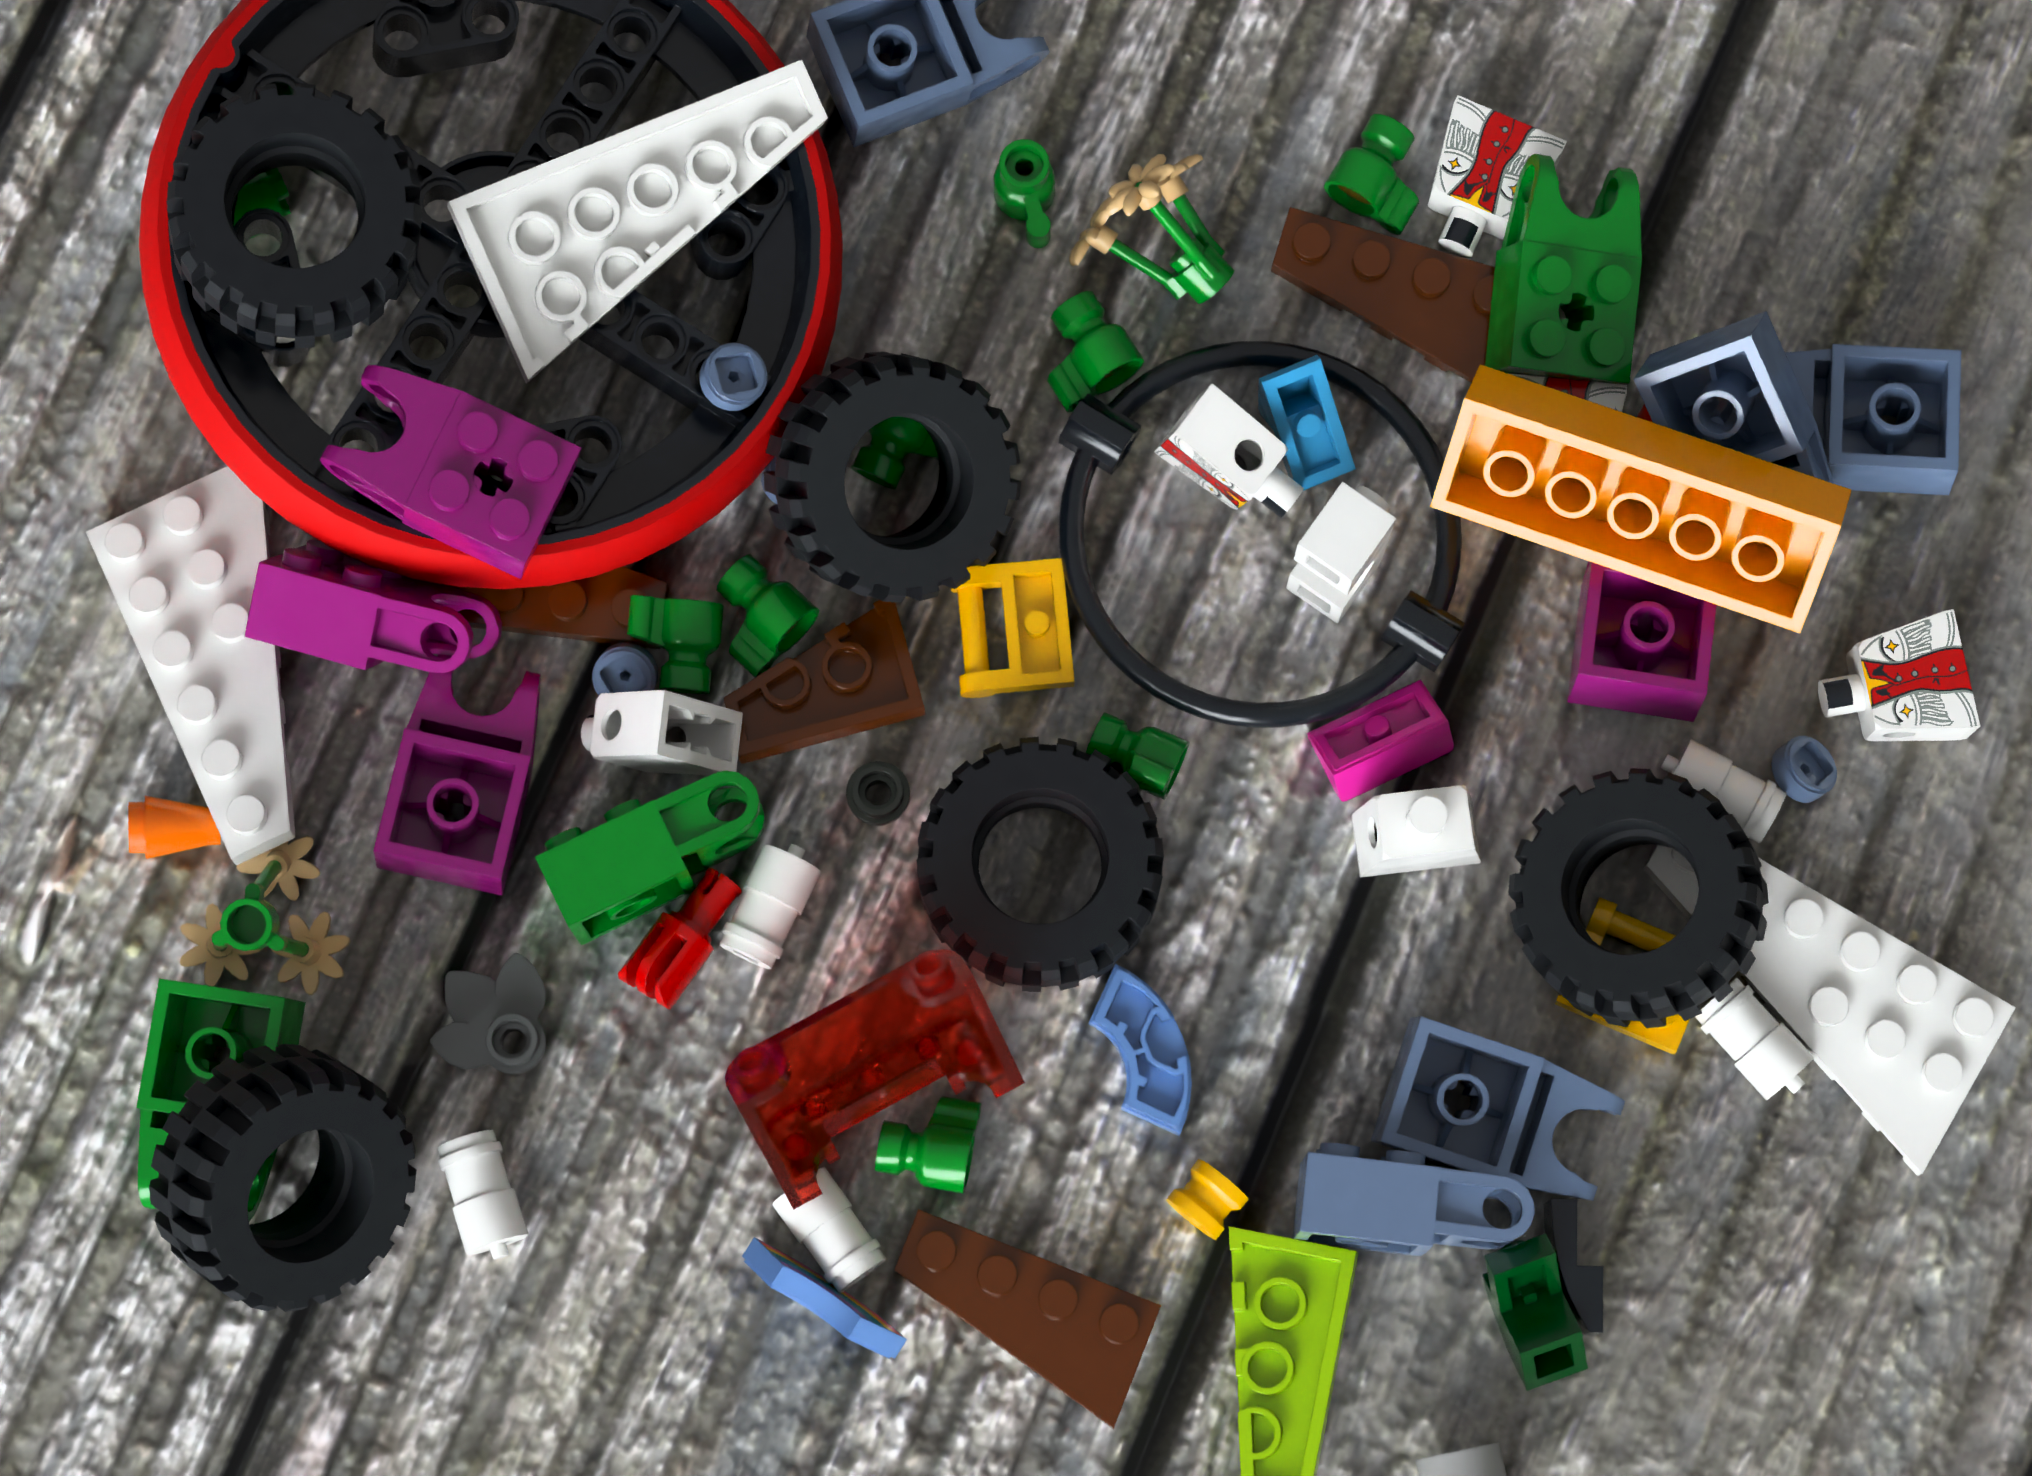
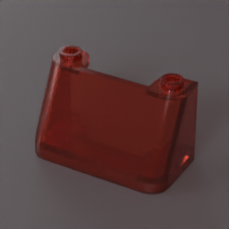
M947 949L923 952L915 959L770 1038L743 1050L732 1061L725 1074L726 1087L793 1210L823 1194L816 1178L818 1168L825 1158L829 1164L840 1159L830 1138L945 1076L955 1095L967 1089L964 1082L977 1081L986 1084L994 1096L998 1098L1025 1083L973 974L960 955Z

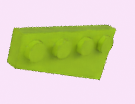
M1229 1226L1233 1282H1231L1232 1306L1236 1338L1235 1367L1239 1399L1238 1428L1241 1476H1316L1359 1253L1355 1250Z

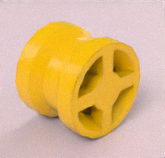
M1198 1159L1190 1169L1191 1179L1184 1188L1174 1189L1166 1201L1192 1225L1210 1238L1217 1240L1224 1231V1219L1231 1211L1241 1210L1249 1198L1218 1170L1205 1161Z

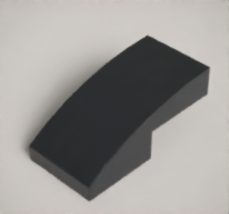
M1550 1199L1543 1204L1544 1229L1556 1252L1562 1292L1582 1330V1335H1599L1603 1333V1266L1577 1265L1578 1199Z

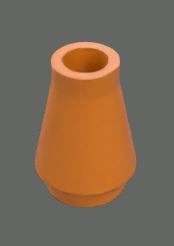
M146 795L145 802H129V853H145L146 859L207 845H221V835L208 807Z

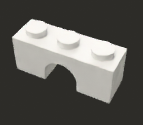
M1342 482L1299 541L1294 560L1298 563L1289 575L1286 589L1338 624L1381 564L1396 518L1388 513L1390 505L1380 495L1367 487L1358 486L1354 490Z

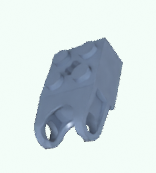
M844 0L812 12L806 35L853 148L963 107L1019 77L1039 64L1050 53L1044 37L1002 39L989 34L980 25L975 9L987 0ZM881 53H889L891 61L899 57L901 59L900 65H885L878 60Z
M1767 311L1652 353L1633 380L1653 423L1834 484L1817 423ZM1717 397H1722L1727 400L1719 401Z
M1832 344L1831 349L1785 352L1817 423L1834 484L1851 489V491L1930 495L1950 494L1959 467L1962 350ZM1889 415L1895 417V425L1884 422L1881 419L1882 416Z
M1419 1016L1409 1020L1370 1141L1400 1151L1425 1154V1160L1455 1170L1506 1176L1518 1180L1527 1189L1594 1201L1598 1186L1585 1182L1576 1173L1568 1170L1559 1162L1553 1149V1133L1558 1122L1566 1114L1574 1110H1598L1613 1115H1621L1625 1101L1615 1094L1545 1060L1544 1057ZM1459 1082L1465 1086L1462 1095L1470 1097V1106L1468 1110H1456L1452 1116L1447 1111L1449 1105L1444 1104V1094L1446 1090L1455 1089Z
M1321 1143L1320 1149H1316V1153L1308 1152L1300 1163L1292 1239L1335 1247L1422 1256L1433 1247V1244L1487 1250L1500 1249L1522 1236L1531 1226L1535 1214L1534 1200L1529 1190L1518 1180L1506 1176L1425 1165L1426 1155L1422 1153L1387 1150L1386 1157L1376 1160L1359 1158L1360 1147L1341 1143ZM1485 1199H1497L1507 1206L1511 1217L1508 1228H1496L1487 1222L1483 1214Z

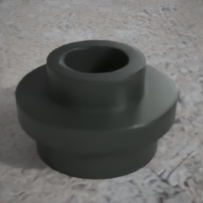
M882 761L869 762L859 767L851 775L846 788V798L851 812L859 820L869 825L882 826L896 821L903 815L910 801V787L907 778L896 766ZM876 784L885 785L891 792L889 800L882 805L870 803L866 798V793L871 786Z

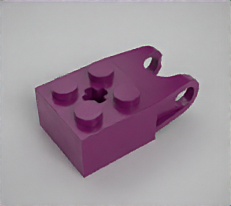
M368 365L365 367L361 375V385L398 416L404 432L396 444L380 452H366L360 449L328 445L320 457L321 464L345 484L401 519L403 524L522 579L577 465L582 447L462 390L384 366ZM488 475L497 476L502 479V486L508 489V491L504 492L497 488L495 496L485 495L481 492L482 480L480 477L485 476L487 478Z
M312 539L308 540L304 546L286 548L284 553L259 562L244 637L362 670H367L386 661L431 673H446L461 667L468 659H474L489 653L498 644L501 637L502 621L498 610L491 601L480 595L448 585L412 579L380 569L355 558L344 556V553L325 545L319 540ZM463 609H471L478 612L486 623V635L479 644H473L474 634L471 626L459 613ZM434 654L449 655L452 657L444 659L439 658Z
M1588 561L1580 591L1567 702L1694 722L1708 690L1717 605ZM1637 637L1645 638V642L1639 640Z
M437 655V657L444 659L452 657L449 655ZM454 670L446 673L429 672L409 723L403 731L373 850L376 866L379 869L503 896L532 778L541 674L526 671L523 681L516 689L512 700L503 710L492 715L480 716L465 711L455 701L452 685ZM450 803H460L464 806V815L466 817L459 819L457 822H448L444 820V815L439 813V810L442 809L449 812Z

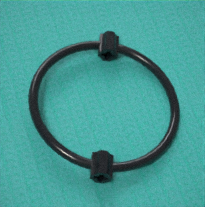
M1237 341L1215 344L1189 351L1169 359L1142 374L1125 387L1108 405L1088 393L1078 403L1059 436V443L1075 452L1061 496L1059 548L1068 589L1083 623L1097 645L1113 664L1134 683L1161 701L1202 719L1233 726L1282 728L1309 724L1334 717L1363 704L1384 691L1398 680L1415 662L1420 663L1435 673L1465 625L1463 621L1447 612L1455 592L1460 570L1462 549L1461 517L1435 508L1436 558L1426 597L1423 598L1410 590L1381 637L1382 641L1394 648L1366 673L1343 686L1323 694L1285 702L1256 703L1231 700L1205 693L1168 676L1148 662L1129 644L1106 613L1095 590L1085 551L1084 518L1091 480L1097 467L1112 475L1127 457L1141 430V425L1131 420L1130 417L1157 394L1196 375L1239 366L1285 368L1318 355L1321 358L1328 381L1348 390L1369 404L1403 438L1419 464L1433 499L1444 459L1437 444L1423 423L1405 402L1370 374L1338 357L1316 349L1272 341Z

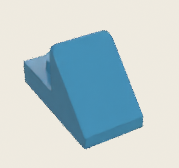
M1318 355L1259 378L1258 409L1261 417L1273 429L1275 436L1288 448L1282 459L1287 474L1291 479L1306 490L1356 469L1324 367Z

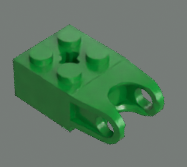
M1533 154L1528 158L1516 185L1502 248L1496 251L1485 366L1510 374L1630 384L1642 264L1640 191L1637 176L1632 169L1618 167L1615 170H1610L1605 178L1602 190L1595 201L1591 215L1588 218H1583L1571 212L1564 204L1560 195L1559 180L1552 157ZM1559 307L1564 311L1566 319H1560Z
M722 771L713 773L641 805L639 799H632L619 804L604 814L606 823L585 833H582L580 827H575L550 838L544 844L547 851L535 856V859L567 926L578 942L584 945L693 892L696 887L691 877L748 849L758 841L764 831L765 815L757 789L749 778L738 772ZM723 786H734V787L719 789L720 787H723ZM740 802L746 805L744 813L732 821H722L716 818L718 810L725 804Z
M159 978L136 1107L140 1109L138 1192L140 1201L145 1208L157 1209L150 1204L149 1185L152 1179L159 1178V1172L151 1167L156 1144L164 1145L168 1135L163 1130V1126L172 1111L179 1114L188 1101L184 1094L196 1081L205 1084L214 1077L211 1069L221 1063L214 1060L216 1047H226L227 1041V1047L230 1048L229 1058L240 1063L244 1061L243 1053L253 1048L266 1045L275 1051L276 1047L282 1044L298 1045L306 1002L285 997ZM277 1149L265 1160L253 1181L248 1198L249 1222L260 1205Z

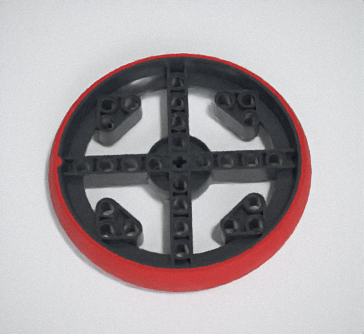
M241 0L211 33L186 69L165 111L150 154L142 194L139 251L143 293L152 333L168 376L189 416L216 454L256 496L288 522L320 542L368 565L412 579L457 587L514 589L551 586L594 577L637 562L693 532L719 514L754 482L775 457L766 453L770 434L782 438L788 424L778 417L787 401L799 404L806 395L800 387L814 374H822L836 327L842 289L843 240L838 195L828 154L818 129L757 182V184L764 186L770 191L773 199L772 202L765 205H756L749 202L742 195L690 240L693 258L698 269L706 276L715 280H729L738 276L752 258V276L747 309L736 343L751 347L763 359L767 369V384L763 393L749 407L738 411H727L713 405L705 397L696 380V374L700 371L706 358L722 344L638 291L633 290L615 306L621 316L617 322L611 325L595 323L578 339L693 412L664 440L635 460L617 469L615 467L622 450V438L617 427L608 419L600 416H582L538 425L537 427L573 444L584 438L596 439L605 446L608 457L599 463H588L578 458L577 465L564 490L571 497L574 509L564 516L552 515L522 579L403 524L401 519L345 484L321 464L320 457L328 445L343 447L352 440H362L369 443L375 452L384 451L398 442L404 432L400 419L394 412L383 410L377 404L376 396L362 386L330 435L319 427L290 397L268 365L269 363L277 367H290L300 363L308 355L310 348H295V340L289 343L276 342L275 346L256 342L255 331L243 327L242 331L236 334L221 325L220 313L214 308L205 312L193 298L191 284L189 281H182L175 265L174 251L172 245H170L167 212L168 182L173 181L174 160L181 146L191 145L192 129L204 116L210 117L215 121L220 117V104L235 95H239L244 104L256 100V87L276 84L278 95H294L295 83L308 84L301 80L300 76L333 47L373 24V58L377 66L384 73L393 77H412L493 62L504 58L512 50L517 35L519 9L515 1L557 8L602 25L517 154L505 151L476 152L457 158L443 167H439L405 145L408 150L409 168L416 169L421 186L420 206H422L419 248L415 265L410 268L407 275L408 281L420 301L377 366L396 369L443 384L474 336L485 338H505L453 219L447 222L436 221L426 213L424 207L434 200H446L449 202L568 154L559 153L549 146L547 138L552 134L567 133L572 135L580 146L578 149L603 140L656 60L672 72L697 101L784 67V64L765 38L728 0ZM482 15H492L499 18L506 28L497 34H485L474 26L473 21ZM405 31L412 34L417 39L418 44L406 51L396 50L386 43L385 38L392 32ZM622 33H633L643 40L646 47L638 52H627L616 44L614 38ZM588 83H600L611 91L613 97L606 102L595 103L588 100L582 94L580 88ZM315 88V97L330 100V97ZM306 167L351 196L347 189L331 176L316 169ZM237 194L232 208V223L236 236L242 245L247 249L245 244L252 236L269 234L279 241L280 248L269 256H255L277 266L300 268L292 230L288 221L279 212L268 208H256L246 212L234 226L238 200ZM716 234L732 236L737 241L740 252L732 256L718 254L711 248L708 239ZM466 285L477 293L479 301L468 308H459L452 305L446 299L444 293L452 286ZM651 335L665 337L671 342L674 354L665 359L651 357L645 352L642 340ZM421 336H431L442 343L445 352L434 360H424L412 352L410 344ZM490 475L487 478L485 476L480 477L482 480L481 492L485 495L495 496L497 488L504 492L508 491V489L502 486V482L493 479Z

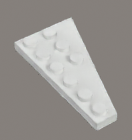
M802 60L449 201L448 210L526 384L825 123L828 117Z
M226 466L88 530L86 534L229 856L236 865H239L294 839L295 826L290 766L286 759L284 735L286 718L284 700L281 697L279 668H281L280 646L244 637L259 562L270 558L268 535H270L269 513L266 510L265 502L256 496Z
M1657 845L1643 870L1689 920L1695 909L1699 892L1695 872L1691 864L1679 852L1667 846ZM1759 858L1762 865L1760 867L1761 875L1767 883L1769 903L1763 905L1762 912L1767 920L1764 940L1754 941L1751 952L1756 960L1747 975L1739 971L1736 974L1739 977H1744L1766 1002L1764 1005L1779 1022H1783L1815 1057L1813 1060L1831 1080H1836L1863 1111L1861 1114L1877 1132L1881 1131L1903 1155V1161L1917 1176L1923 1174L2016 1007Z

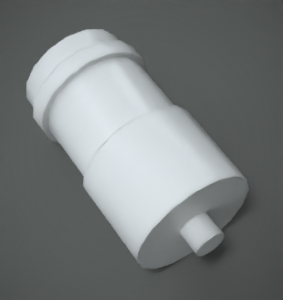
M1692 739L1685 746L1679 759L1669 754L1666 756L1661 769L1688 779L1691 786L1697 791L1705 788L1720 800L1729 814H1733L1748 838L1758 843L1763 840L1776 818L1787 792L1777 788L1775 782L1769 779L1764 781L1733 765V760Z
M791 844L788 851H784L771 845H763L744 885L745 892L730 923L726 922L722 930L724 935L720 941L721 947L753 964L766 969H772L776 959L781 958L784 951L782 946L797 915L802 914L821 875V871L817 867L802 859L805 853L803 848Z
M1735 978L1729 983L1733 988L1729 995L1721 1002H1718L1715 997L1712 998L1701 1008L1702 1014L1695 1016L1702 1025L1700 1028L1706 1035L1708 1033L1712 1035L1735 1061V1067L1766 1100L1784 1086L1794 1094L1805 1084L1797 1074L1815 1057L1783 1022L1778 1023L1754 997V991L1749 985L1745 987L1738 978Z
M484 1130L441 1144L437 1147L441 1158L438 1160L441 1171H445L455 1204L452 1209L466 1254L473 1255L491 1250L493 1260L508 1256L509 1252L506 1245L524 1239L529 1234L514 1188H511L501 1156L503 1152L501 1142L496 1140L493 1130Z
M825 1167L814 1171L805 1178H802L799 1172L795 1171L785 1179L790 1189L777 1198L772 1206L800 1244L804 1243L824 1271L825 1275L823 1277L829 1285L833 1284L836 1290L842 1293L886 1261V1257L880 1250V1243L876 1238L872 1239L851 1210L852 1204Z

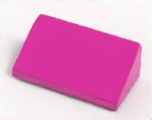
M1421 679L1307 733L1308 739L1334 791L1342 802L1353 799L1451 752L1454 748L1449 722Z

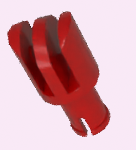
M709 867L705 872V876L678 913L671 911L669 914L665 912L660 914L618 972V979L632 987H637L639 992L647 997L656 999L657 1003L671 1010L713 952L714 948L711 945L712 939L709 934L735 898L739 897L742 893L740 887L722 873L718 877V871Z

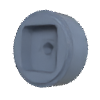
M727 343L716 348L703 362L699 375L700 386L705 397L716 407L727 411L742 410L753 404L763 393L767 384V369L761 356L751 347L741 343Z
M631 642L614 644L607 648L595 663L592 673L593 685L598 695L601 693L654 690L658 682L657 663L652 654L638 644Z
M1796 736L1779 747L1773 754L1771 762L1773 776L1781 790L1787 792L1786 795L1798 802L1810 803L1834 787L1837 780L1836 765L1830 752L1819 741L1808 736Z

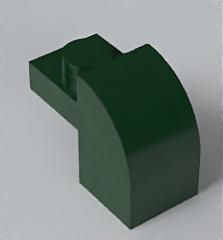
M1544 1233L1525 1241H1514L1503 1246L1498 1251L1484 1255L1487 1273L1482 1274L1488 1299L1506 1348L1526 1391L1588 1369L1582 1330L1562 1292L1556 1252L1547 1234Z

